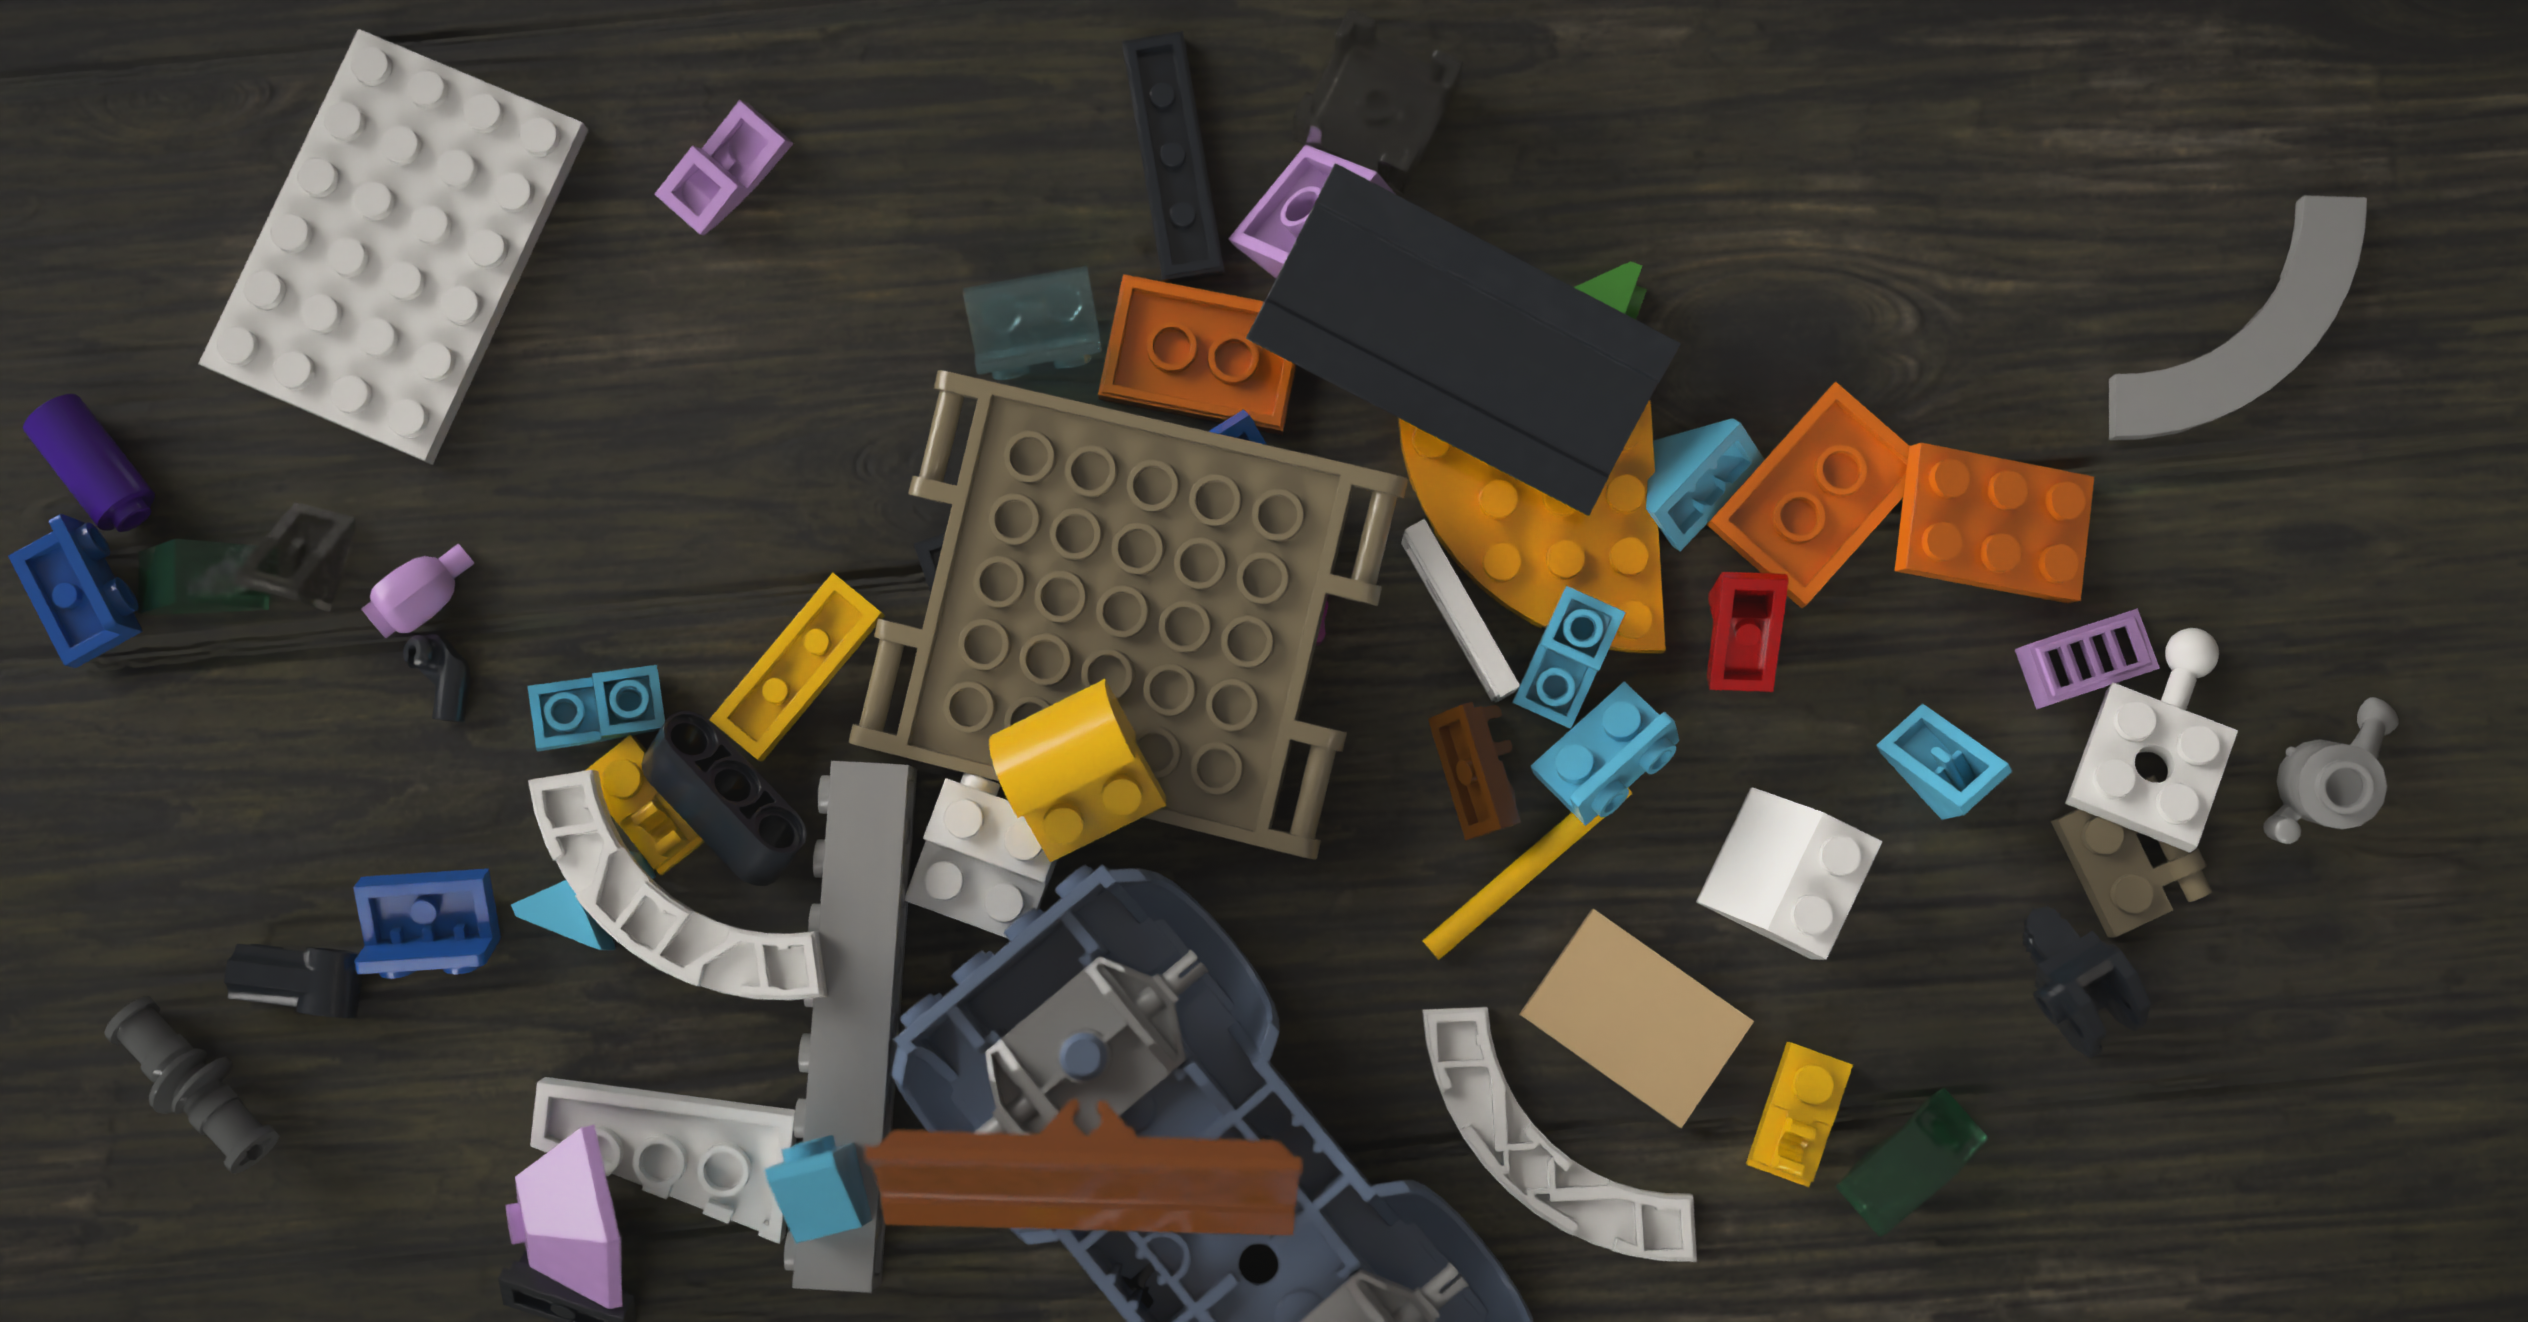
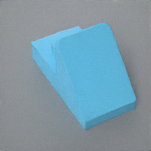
M630 851L645 872L652 879L655 878L652 867L643 855ZM567 880L511 904L514 914L518 918L598 950L616 949L611 935L579 903L575 897L576 893Z

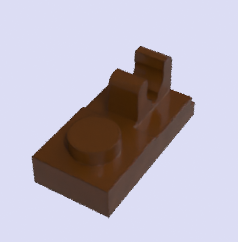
M1469 702L1428 718L1465 841L1521 823L1516 807L1514 789L1507 779L1502 761L1498 759L1499 756L1511 752V740H1504L1499 743L1494 742L1487 723L1502 716L1501 709L1497 705L1474 708L1473 702Z

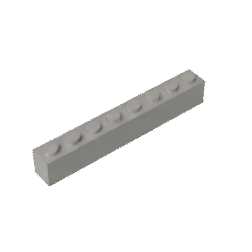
M831 761L830 775H822L819 782L818 810L819 813L827 814L825 839H817L814 848L813 873L815 878H822L821 904L813 903L811 906L808 932H819L828 996L804 999L805 1007H813L811 1033H803L799 1047L800 1072L808 1073L806 1099L799 1098L796 1103L795 1138H803V1142L834 1135L836 1147L855 1143L872 1221L859 1228L800 1243L795 1242L789 1230L784 1248L785 1270L794 1271L792 1288L872 1293L882 1284L886 1225L882 1210V1197L872 1166L867 1164L864 1157L865 1146L878 1145L892 1133L896 1083L892 1076V1070L898 1048L893 1039L899 1035L908 913V902L905 901V895L910 884L918 770L910 765Z

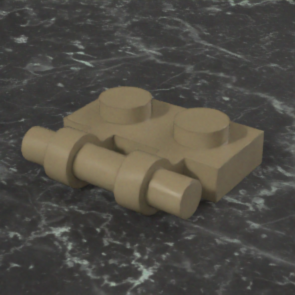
M2155 775L2144 778L2147 781L2158 783ZM2076 809L2051 821L2108 938L2118 937L2173 911L2162 886L2173 881H2178L2188 902L2198 900L2213 892L2202 871L2207 864L2199 848H2195L2190 853L2157 840L2167 860L2151 866L2136 835L2139 832L2080 809Z

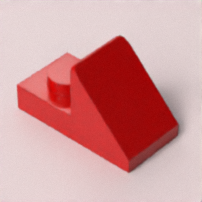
M1721 572L1709 592L1708 598L1713 618L1707 669L1709 690L1774 691L1789 583L1787 574Z

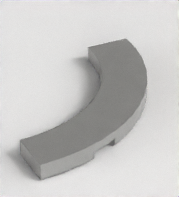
M2303 196L2296 201L2295 226L2290 250L2279 276L2281 279L2263 308L2237 334L2208 354L2190 362L2163 370L2115 374L2109 378V440H2136L2171 435L2209 423L2245 406L2269 391L2291 373L2318 344L2334 321L2349 292L2363 244L2367 197Z

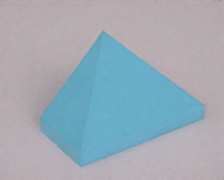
M1731 418L1654 440L1655 473L1648 479L1646 510L1672 547L1681 551L1765 460L1741 422Z

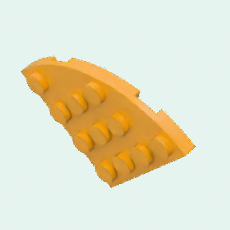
M1651 400L1648 401L1589 516L1398 418L1401 449L1408 477L1421 507L1434 528L1437 539L1455 563L1480 589L1517 616L1534 626L1546 628L1565 587L1568 586L1626 612L1609 650L1627 653H1663L1666 651L1658 525L1646 510L1648 479L1655 473Z

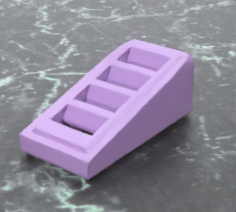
M2138 608L2015 649L2036 709L2160 668ZM2122 627L2126 628L2138 661L2128 666L2114 630ZM2098 635L2102 636L2114 668L2113 671L2107 673L2104 671L2092 637ZM2077 642L2080 644L2091 674V678L2085 680L2081 676L2070 646ZM2056 649L2070 684L2064 687L2060 686L2048 653Z

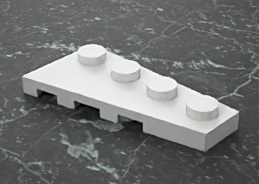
M544 1077L537 1082L531 1147L548 1153L579 1128L594 1125L606 1176L614 1174L642 1185L643 1191L664 1199L670 1196L703 1209L702 1214L727 1224L730 1221L742 1224L759 1231L758 1236L778 1244L785 1238L787 1223L768 1184L765 1168L783 1162L781 1149L796 1144L794 1136L795 1110Z

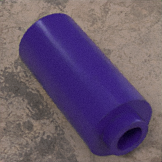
M64 394L55 397L39 406L28 416L24 422L23 431L100 530L109 531L116 529L118 532H126L136 528L150 516L151 509L149 507L155 499V493L79 395Z

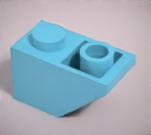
M834 1135L801 1142L781 1149L784 1161L765 1168L768 1184L796 1243L859 1228L872 1221L855 1143L836 1147Z

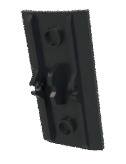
M1336 163L1246 337L1249 341L1588 516L1656 386L1681 345L1678 341Z

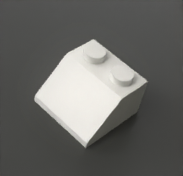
M1752 787L1743 802L1696 903L1809 959H1827L1882 841L1824 812Z

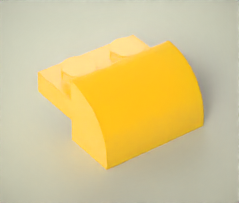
M1106 679L990 736V754L1002 789L1017 818L1021 816L1025 818L1050 862L1166 806V795L1136 743V733Z

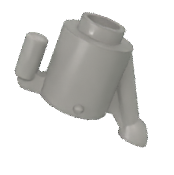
M2370 697L2364 701L2357 713V723L2360 731L2350 745L2319 739L2286 749V757L2279 766L2277 776L2278 791L2284 805L2264 822L2263 828L2267 837L2284 844L2294 843L2301 835L2300 825L2296 822L2300 818L2327 827L2347 829L2361 826L2376 815L2384 803L2387 790L2384 770L2377 760L2383 737L2390 734L2399 725V718L2389 704L2376 697Z

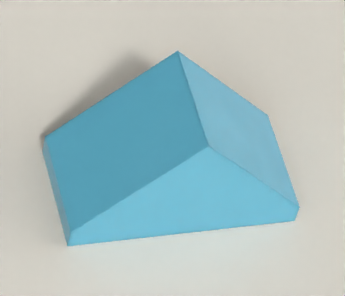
M1923 703L1876 745L1886 760L1941 820L1965 815L2012 772L2007 762Z

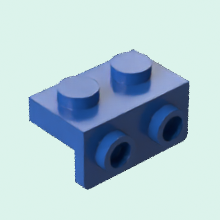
M59 514L49 520L53 530L51 533L8 555L64 666L77 668L138 635L143 630L133 613L139 608L133 592L119 577L115 578L105 557L110 555V549L101 532L90 522L86 523L64 514Z
M489 868L360 877L353 887L364 940V948L355 959L357 974L379 973L383 978L394 979L408 976L419 970L443 969L448 974L469 973L488 962L501 939Z

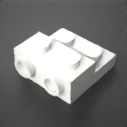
M968 773L963 774L960 783L945 778L923 837L926 842L907 889L905 901L1007 938L1004 935V931L1030 909L1035 908L1039 910L1057 860L1052 862L1048 860L1023 816L1017 818L1009 801L997 797L1000 784Z

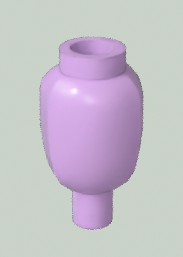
M459 543L438 559L428 556L414 558L399 566L376 583L371 590V601L361 610L385 638L395 631L399 633L412 632L435 616L450 601L454 593L455 578L472 566L474 562Z

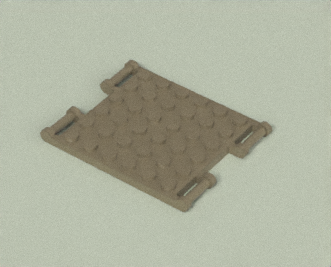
M938 370L933 389L939 391L922 466L919 477L912 476L908 495L952 505L922 629L878 618L874 637L880 639L860 723L852 725L848 743L999 781L989 749L991 735L1106 679L1136 733V743L1166 795V806L1144 816V818L1299 857L1317 859L1321 840L1315 838L1335 754L1336 751L1343 752L1347 732L1298 721L1299 712L1328 594L1378 606L1382 587L1376 585L1396 501L1397 498H1404L1408 479L1382 471ZM964 398H972L977 400L958 483L957 486L944 483ZM1356 487L1371 491L1372 494L1352 577L1349 579L1333 575L1353 489ZM904 645L918 649L898 732L895 734L885 731L884 728ZM1294 740L1311 744L1291 829L1288 832L1272 828L1292 741Z

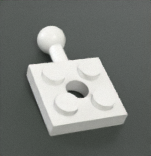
M2198 628L2180 630L2168 641L2165 658L2172 672L2161 701L2116 683H2112L2109 686L2065 802L2067 805L2190 853L2198 847L2238 732L2236 729L2186 711L2197 681L2196 679L2209 674L2215 668L2219 659V648L2215 639L2208 632ZM2141 752H2152L2160 756L2167 766L2168 774L2166 780L2155 783L2142 778L2135 767L2136 755Z

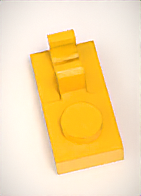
M629 735L586 770L593 769L599 772L603 796L610 815L623 829L650 866L659 875H664L703 844L704 840L648 782L643 774L641 765L647 750L637 737Z
M1787 1042L1746 1165L1810 1187L1811 1182L1814 1181L1853 1065Z

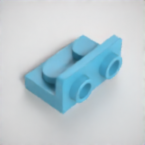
M1624 681L1531 765L1533 774L1586 826L1597 815L1603 818L1613 813L1627 798L1629 793L1627 788L1643 773L1654 774L1670 761L1676 752L1675 744L1679 742L1676 724L1666 712L1659 715Z

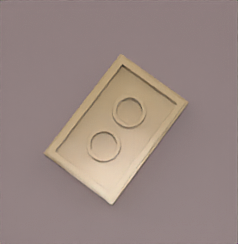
M1591 909L1519 1014L1679 1128L1683 1127L1754 1023L1752 1019L1595 909Z

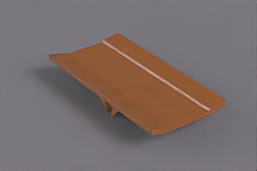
M1072 1099L1039 1134L894 1130L878 1145L865 1146L864 1160L869 1166H872L882 1197L881 1203L885 1225L1293 1235L1298 1183L1302 1172V1158L1294 1157L1279 1141L1137 1137L1134 1128L1126 1126L1105 1100L1097 1102V1112L1101 1117V1123L1097 1129L1090 1132L1087 1136L1074 1123L1075 1117L1080 1111V1103L1078 1100Z

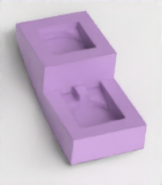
M739 100L702 149L695 146L689 149L656 191L655 195L696 232L705 236L755 189L793 145V142L750 104Z

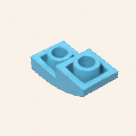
M1566 586L1512 703L1571 729L1626 612Z
M657 665L592 673V677L527 686L537 751L583 745L660 730L665 723Z

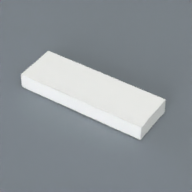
M1423 519L1408 527L1404 531L1401 544L1490 700L1497 703L1515 693L1520 684L1426 520Z

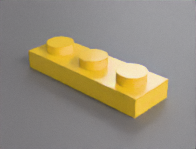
M832 573L709 720L754 758L763 762L877 625L878 618L883 619L885 615L837 575Z

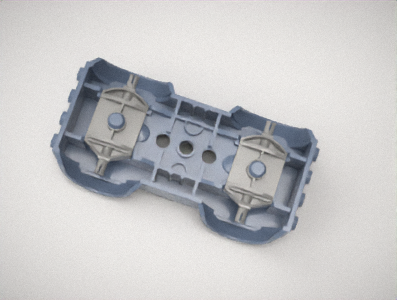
M1087 865L1082 866L1055 889L1062 898L1045 913L1041 909H1030L1004 931V935L1010 941L995 955L991 951L985 953L982 950L973 956L952 975L953 979L958 983L957 987L945 997L940 993L935 996L929 994L900 1018L906 1029L893 1039L899 1047L896 1050L892 1076L902 1096L927 1131L1039 1134L1070 1100L1076 1099L1080 1103V1111L1076 1115L1074 1123L1087 1136L1100 1125L1101 1117L1097 1112V1102L1105 1100L1126 1126L1134 1128L1137 1137L1279 1141L1294 1157L1302 1158V1172L1298 1183L1293 1235L1009 1228L1026 1244L1044 1243L1060 1239L1127 1322H1534L1519 1290L1501 1263L1463 1217L1442 1197L1427 1186L1413 1180L1372 1185L1270 1062L1279 1034V1017L1267 988L1250 961L1207 910L1176 883L1157 872L1145 869L1111 870L1103 865L1094 871L1091 867L1088 868ZM1265 1244L1275 1251L1279 1260V1267L1276 1275L1268 1282L1261 1284L1252 1283L1241 1274L1239 1258L1248 1246ZM1151 1262L1155 1270L1145 1285L1150 1287L1148 1293L1154 1302L1150 1309H1148L1141 1301L1143 1289L1132 1291L1122 1276L1132 1279Z

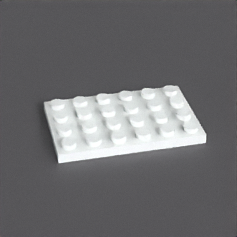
M358 29L198 364L433 465L589 130L578 120Z

